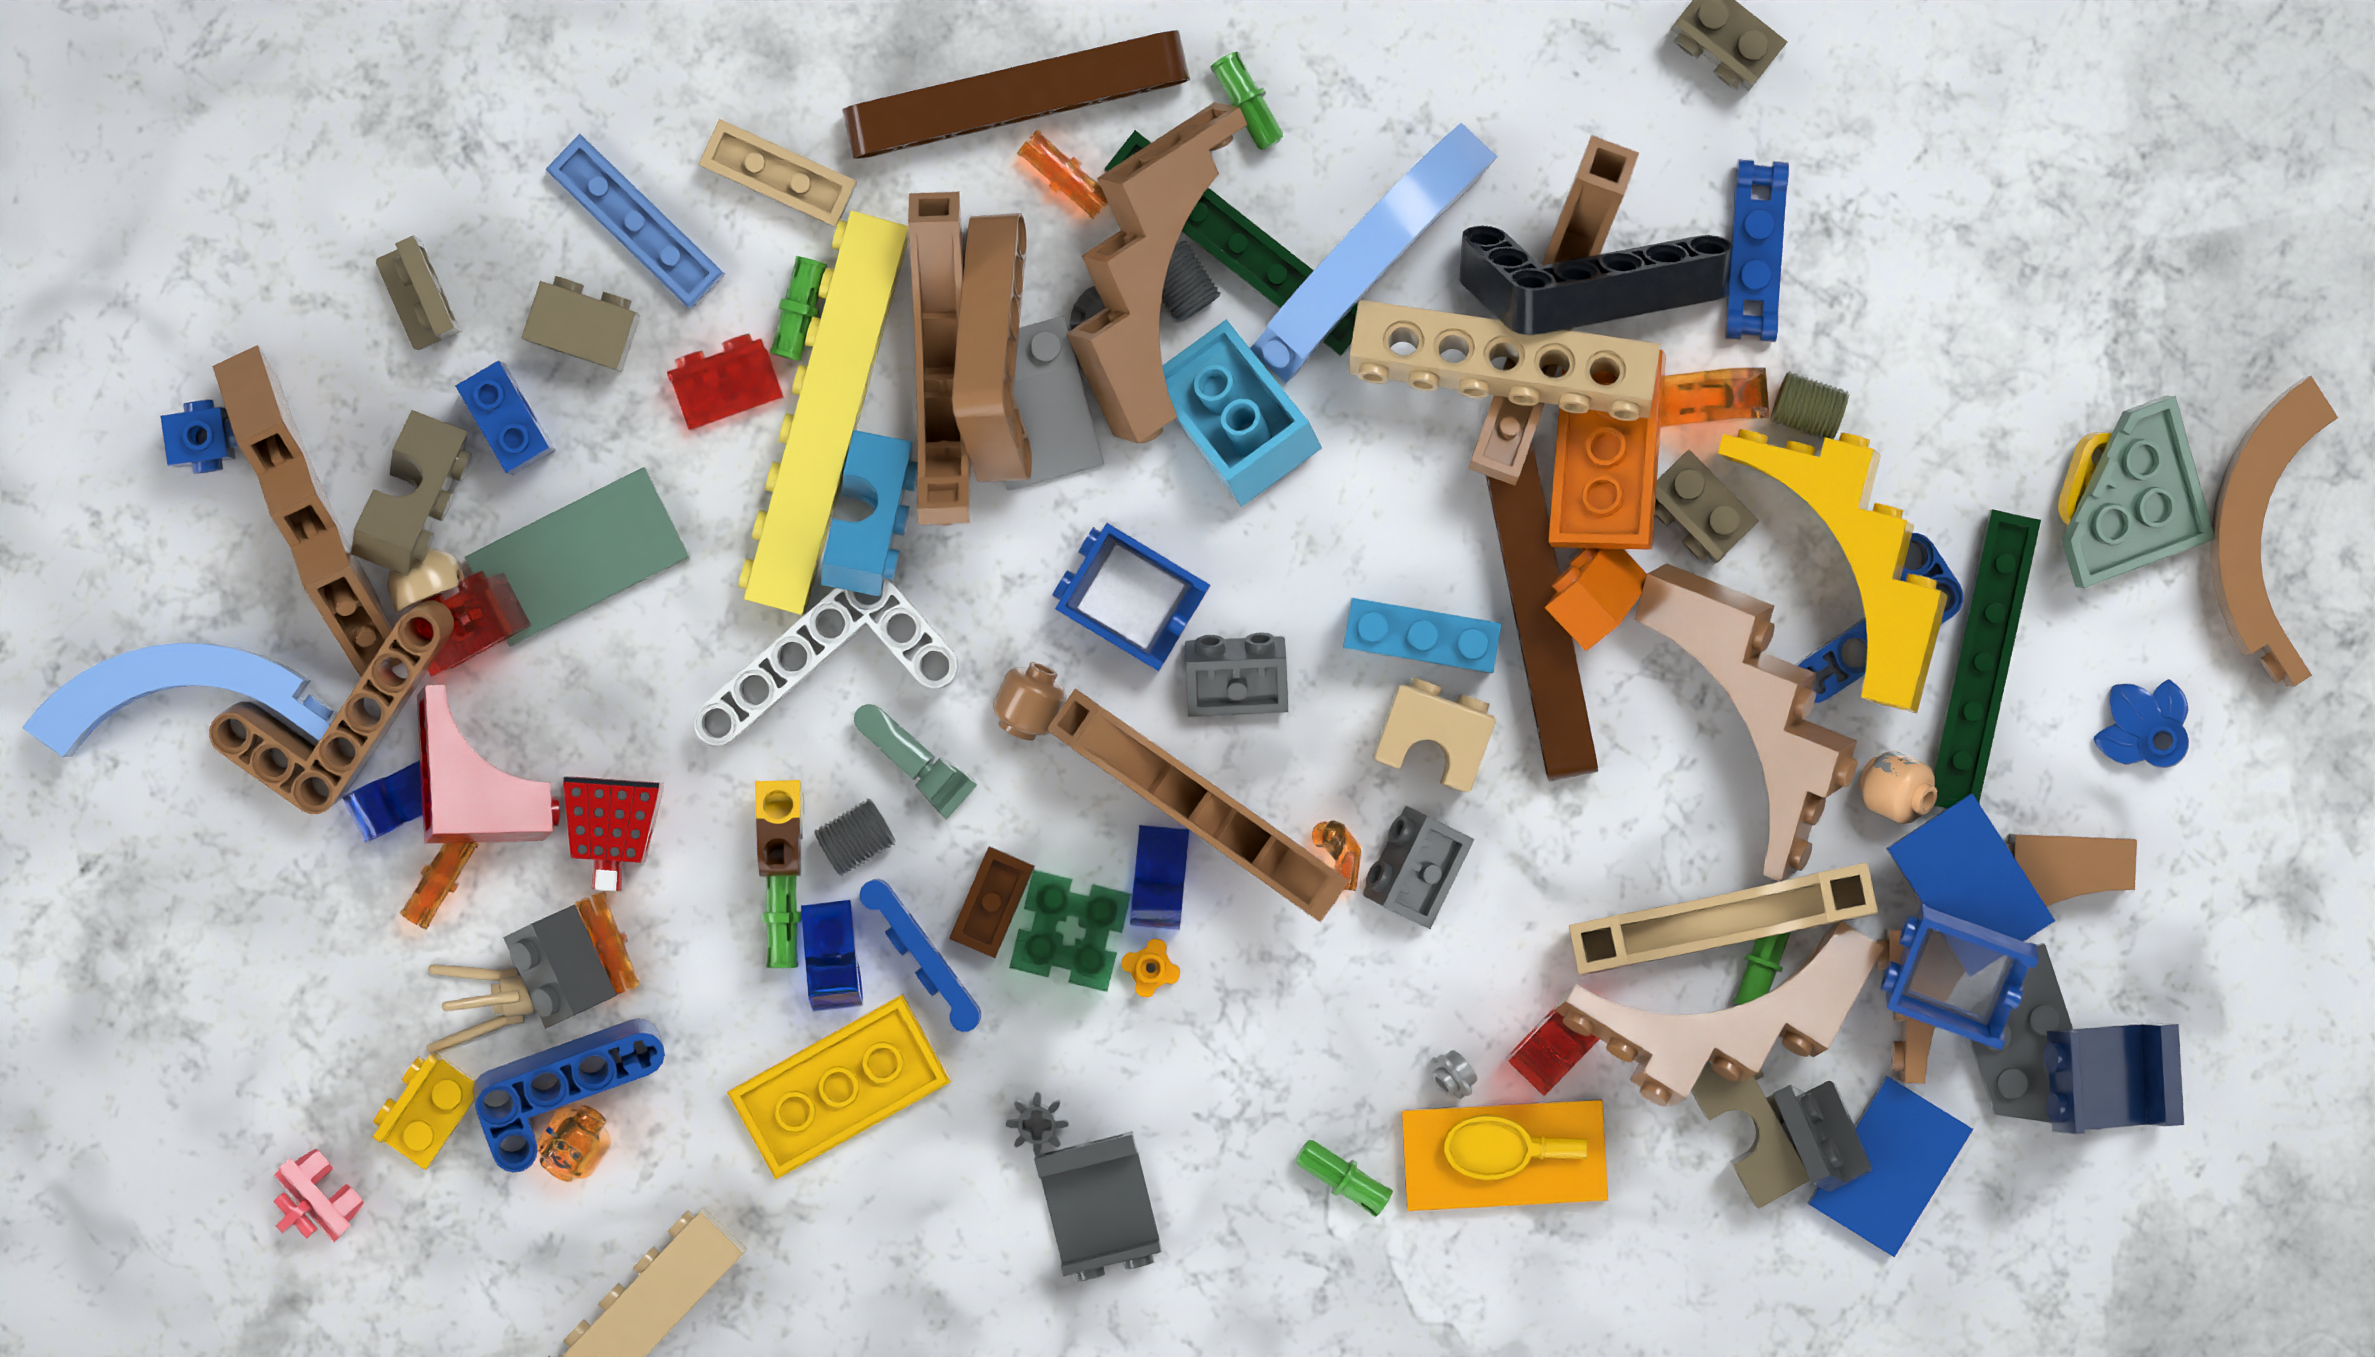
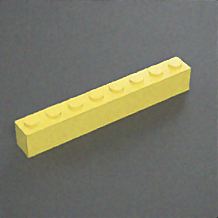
M850 210L848 221L841 219L838 221L832 242V248L839 250L834 270L830 268L825 269L818 297L826 299L821 318L812 317L805 340V345L813 347L808 366H798L792 387V394L799 395L795 414H785L778 442L786 444L781 463L772 462L765 485V490L773 492L768 512L759 510L752 532V539L759 541L754 560L745 559L738 587L746 589L745 600L803 616L806 614L843 481V472L853 430H857L908 245L909 228L907 225Z

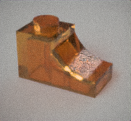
M1766 367L1725 368L1667 375L1664 378L1661 427L1770 418Z

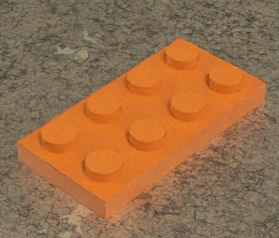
M1663 350L1659 352L1649 418L1639 417V419L1634 421H1624L1613 418L1609 415V412L1589 409L1586 413H1571L1559 408L1549 529V544L1552 548L1652 550L1666 354ZM1562 368L1563 376L1567 373L1564 368ZM1597 372L1591 376L1600 385H1611L1617 381L1608 372Z

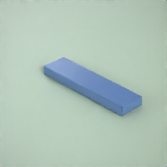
M581 134L545 169L690 310L725 275L712 260Z

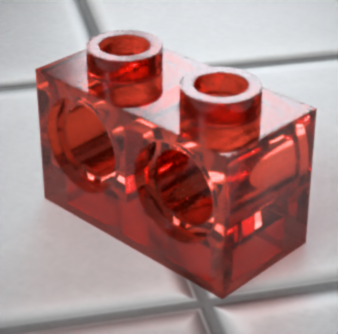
M1553 1009L1505 1057L1543 1096L1600 1040L1592 1034L1584 1036L1571 1030L1564 1024V1017Z

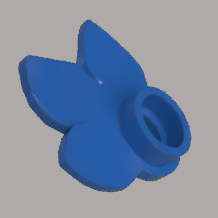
M2170 679L2161 683L2153 694L2134 684H2115L2112 686L2110 707L2116 723L2094 736V742L2107 757L2124 765L2145 760L2152 766L2169 768L2180 763L2186 756L2189 748L2188 734L2183 727L2189 708L2183 691ZM2159 734L2170 735L2173 738L2170 748L2166 750L2157 749L2153 744L2156 736Z

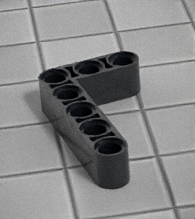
M1473 226L1463 231L1459 280L1470 293L1510 330L1524 335H1539L1724 298L1729 292L1733 245L1727 239L1719 236L1700 235L1540 265L1503 230L1493 226Z

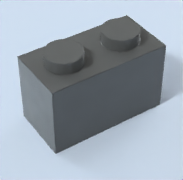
M575 904L503 937L510 951L511 960L523 979L531 997L532 1005L539 1014L545 1029L617 996Z

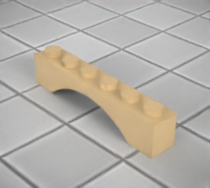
M1862 863L1722 895L1569 925L1578 973L1584 976L1879 913L1868 863Z

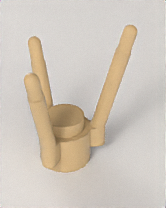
M435 964L430 965L428 968L429 973L434 975L500 981V983L491 984L490 995L444 1002L442 1004L444 1011L493 1006L494 1014L504 1013L502 1016L428 1044L427 1051L429 1053L452 1047L507 1025L525 1023L524 1015L536 1013L521 975L518 976L517 968L495 970Z

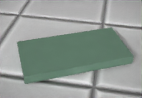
M642 467L465 556V559L508 645L512 647L690 556L646 468Z

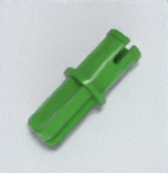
M1232 52L1210 66L1212 72L1215 73L1232 103L1231 106L1241 108L1248 124L1246 128L1256 146L1260 150H1265L1280 142L1283 132L1263 99L1266 92L1264 88L1258 89L1239 52Z
M1790 933L1756 939L1751 955L1745 954L1744 959L1748 963L1736 997L1733 999L1734 1004L1742 1005L1769 993L1776 972H1782L1783 967L1779 966Z
M1308 1140L1297 1155L1296 1163L1298 1166L1331 1186V1193L1333 1195L1342 1194L1374 1217L1381 1213L1393 1193L1392 1189L1387 1188L1358 1169L1356 1161L1351 1160L1348 1163L1314 1140Z

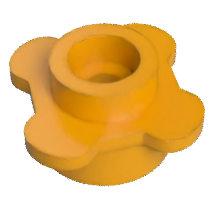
M1151 939L1144 949L1136 953L1127 952L1122 958V968L1132 975L1136 983L1135 992L1141 997H1151L1156 988L1165 983L1174 984L1180 977V968L1176 964L1171 963L1166 954L1167 945L1161 939ZM1153 963L1156 966V970L1153 973L1147 972V964Z

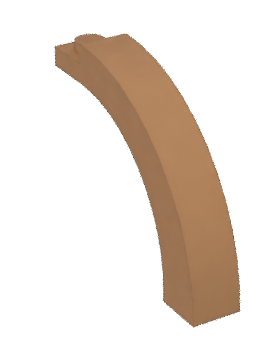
M2312 376L2302 378L2279 395L2245 433L2233 453L2222 478L2212 520L2214 540H2211L2213 583L2220 610L2228 630L2242 655H2251L2262 648L2266 655L2261 657L2260 661L2266 672L2275 683L2282 680L2286 687L2296 686L2312 676V674L2282 629L2268 599L2262 573L2261 536L2270 497L2286 466L2300 448L2315 434L2338 419V416Z

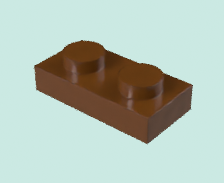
M988 846L949 939L996 958L1035 865Z

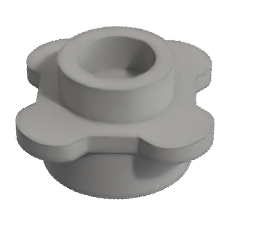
M1451 1050L1445 1056L1441 1054L1429 1061L1434 1070L1431 1074L1432 1078L1446 1095L1452 1096L1454 1094L1457 1098L1462 1099L1465 1095L1469 1096L1472 1094L1471 1086L1477 1082V1075L1462 1055Z

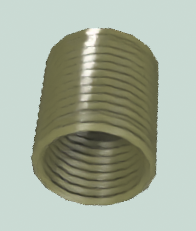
M1789 371L1782 381L1770 420L1772 423H1781V426L1785 425L1786 428L1790 426L1791 429L1795 428L1796 431H1804L1805 434L1809 433L1810 436L1814 434L1815 437L1819 436L1820 439H1825V437L1834 439L1846 410L1849 392L1848 390L1844 392L1841 388H1833L1832 385L1828 386L1827 383L1823 385L1822 382L1818 383L1817 380H1809L1808 377L1804 378L1803 375L1799 376V374H1792Z

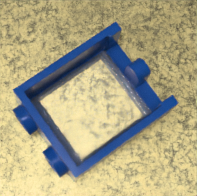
M1109 523L1105 524L1102 531L1093 527L1078 551L1079 554L1086 558L1077 573L1074 574L1067 570L1052 594L1053 597L1060 600L1055 609L1155 670L1160 671L1211 585Z
M1922 903L1916 918L1910 915L1907 917L1899 938V944L1905 947L1898 963L1889 962L1881 982L1880 989L1886 991L1887 1009L2002 1050L2005 1043L2004 1027L2011 1010H2017L2023 996L2022 983L2029 967L2036 968L2039 960L2037 944L2017 940L1927 907V904Z

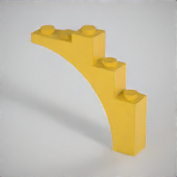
M1739 429L1737 437L1723 434L1718 450L1719 455L1726 460L1752 467L1767 474L1795 491L1826 522L1839 541L1852 566L1861 592L1866 617L1867 663L1861 697L1869 702L1917 713L1948 596L1942 591L1936 590L1937 581L1930 578L1908 574L1906 582L1900 581L1914 525L1907 519H1902L1904 510L1896 507L1874 503L1873 510H1867L1881 455L1874 449L1868 448L1870 444L1869 439L1848 433H1841L1839 441L1825 437L1820 457L1815 456L1816 447L1795 441H1787L1785 448L1766 444L1768 436L1749 430Z

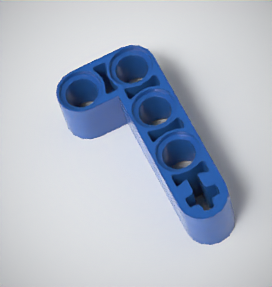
M1912 533L1910 542L1916 543L1921 548L1923 560L1921 565L1915 570L1903 567L1900 581L1906 582L1907 575L1914 574L1936 580L1937 583L1944 585L1949 590L1951 601L1944 610L1941 624H1943L1960 611L1964 602L1963 590L1934 544L1926 536L1920 533ZM1866 617L1795 664L1804 669L1808 668L1809 671L1818 672L1830 665L1823 659V656L1829 653L1832 665L1838 672L1844 675L1839 681L1836 673H1830L1819 681L1821 691L1818 694L1816 692L1814 703H1820L1829 699L1865 675L1867 657L1861 666L1853 668L1843 661L1842 648L1848 640L1855 638L1860 640L1867 649Z
M645 1019L628 1020L481 1074L474 1083L473 1096L480 1124L496 1164L505 1171L515 1173L529 1168L536 1160L538 1150L530 1117L648 1076L657 1071L663 1064L665 1052L656 1026ZM643 1040L647 1051L637 1054L633 1045L634 1042ZM616 1047L622 1062L617 1064L612 1049ZM589 1056H599L605 1060L603 1067L596 1072H584L579 1068L582 1061ZM541 1073H551L558 1077L557 1082L549 1089L541 1090L532 1086L534 1078ZM494 1090H503L510 1094L506 1103L496 1107L486 1104L484 1098ZM512 1135L522 1136L526 1139L525 1145L517 1151H506L500 1147L503 1140Z

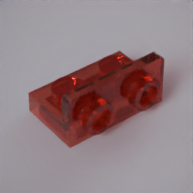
M745 334L723 342L724 351L705 358L703 350L674 360L677 368L668 371L667 375L669 381L673 384L689 431L785 398L763 339L760 338L753 341L750 334Z

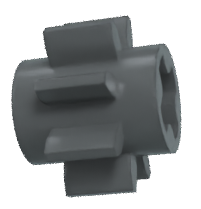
M1040 1092L1035 1093L1033 1104L1027 1107L1022 1101L1016 1100L1014 1105L1021 1115L1019 1119L1006 1121L1007 1127L1018 1128L1020 1133L1014 1146L1017 1148L1025 1141L1032 1143L1035 1156H1039L1042 1149L1041 1144L1049 1141L1058 1148L1061 1142L1054 1135L1055 1129L1069 1126L1068 1120L1057 1119L1054 1113L1059 1108L1061 1101L1058 1099L1050 1106L1042 1104ZM1035 1110L1042 1111V1118L1051 1120L1052 1127L1044 1128L1040 1137L1033 1136L1032 1128L1024 1127L1023 1120L1031 1119Z

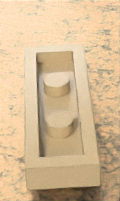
M721 119L718 120L698 164L707 170L835 228L839 219L842 218L857 185L856 180Z

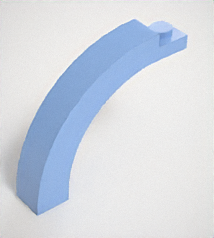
M1460 123L1381 198L1319 264L1267 324L1266 330L1250 348L1252 352L1287 383L1359 302V299L1370 290L1383 274L1441 215L1473 187L1498 156L1465 125Z
M174 643L128 651L104 660L83 671L54 692L35 711L22 728L62 757H73L87 737L104 720L124 706L155 692L194 685L224 688L261 701L319 741L333 720L330 717L334 711L310 694L305 700L300 698L299 696L311 680L290 667L266 656L240 648L215 644Z

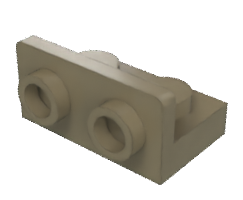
M1692 0L1670 29L1678 35L1674 42L1684 52L1695 59H1698L1701 54L1717 66L1713 73L1734 90H1737L1742 85L1749 91L1788 42L1735 0Z
M413 235L395 243L397 250L377 258L376 265L414 349H424L462 332L422 240Z
M1690 449L1657 479L1654 515L1667 527L1674 521L1687 535L1681 542L1702 563L1708 557L1714 563H1718L1759 522Z

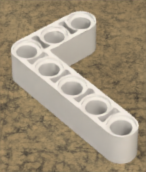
M884 580L882 597L872 605L862 604L854 591L835 588L699 708L694 718V730L699 739L709 745H728L735 741L867 624L923 686L937 689L951 684L958 674V658L948 644L891 580ZM830 609L838 610L845 619L843 632L835 638H826L818 629L819 617L823 612ZM898 614H908L916 623L915 635L911 640L904 643L896 642L889 634V623ZM797 642L805 648L807 661L803 668L792 672L783 667L780 655L782 649L787 644ZM935 651L942 652L949 660L950 666L947 675L937 681L928 679L922 672L921 666L924 657ZM756 675L764 678L769 685L767 699L758 705L749 703L743 696L744 683L748 678ZM714 709L726 711L731 718L732 725L730 731L722 738L713 737L705 727L706 716Z

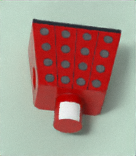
M564 777L563 787L571 858L593 860L591 889L622 891L623 862H646L664 783Z

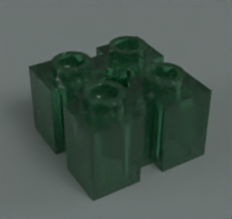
M1037 868L1033 869L1024 909L1036 912L1032 929L1019 928L1009 968L1049 978L1052 966L1071 970L1068 983L1108 992L1118 950L1106 948L1110 930L1123 932L1132 892L1093 882L1090 894L1071 890L1073 877ZM1068 916L1078 917V926L1086 930L1084 938L1076 936L1074 944L1064 942V933L1057 930L1059 920L1067 922Z

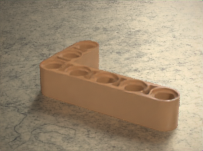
M1022 213L971 216L968 224L952 400L954 416L976 479L980 483L1030 480L1032 473L1031 445L1014 396L1027 249L1026 226Z
M427 600L419 603L399 619L317 746H314L258 705L251 702H239L219 714L212 721L209 728V738L213 747L301 811L308 814L326 812L347 794L451 636L454 629V619L450 610L438 601ZM417 617L425 618L432 624L434 629L433 638H427L418 631L416 626ZM391 657L400 659L406 665L407 678H401L392 671L390 666ZM365 697L371 698L379 704L381 709L380 718H376L366 711L364 706ZM231 719H236L244 725L246 739L237 737L233 733L230 724ZM339 737L348 739L353 744L355 749L354 757L344 755L338 746ZM272 748H277L286 755L288 760L287 768H283L274 762L271 756ZM313 777H318L327 784L329 789L328 797L322 796L315 791L312 785Z

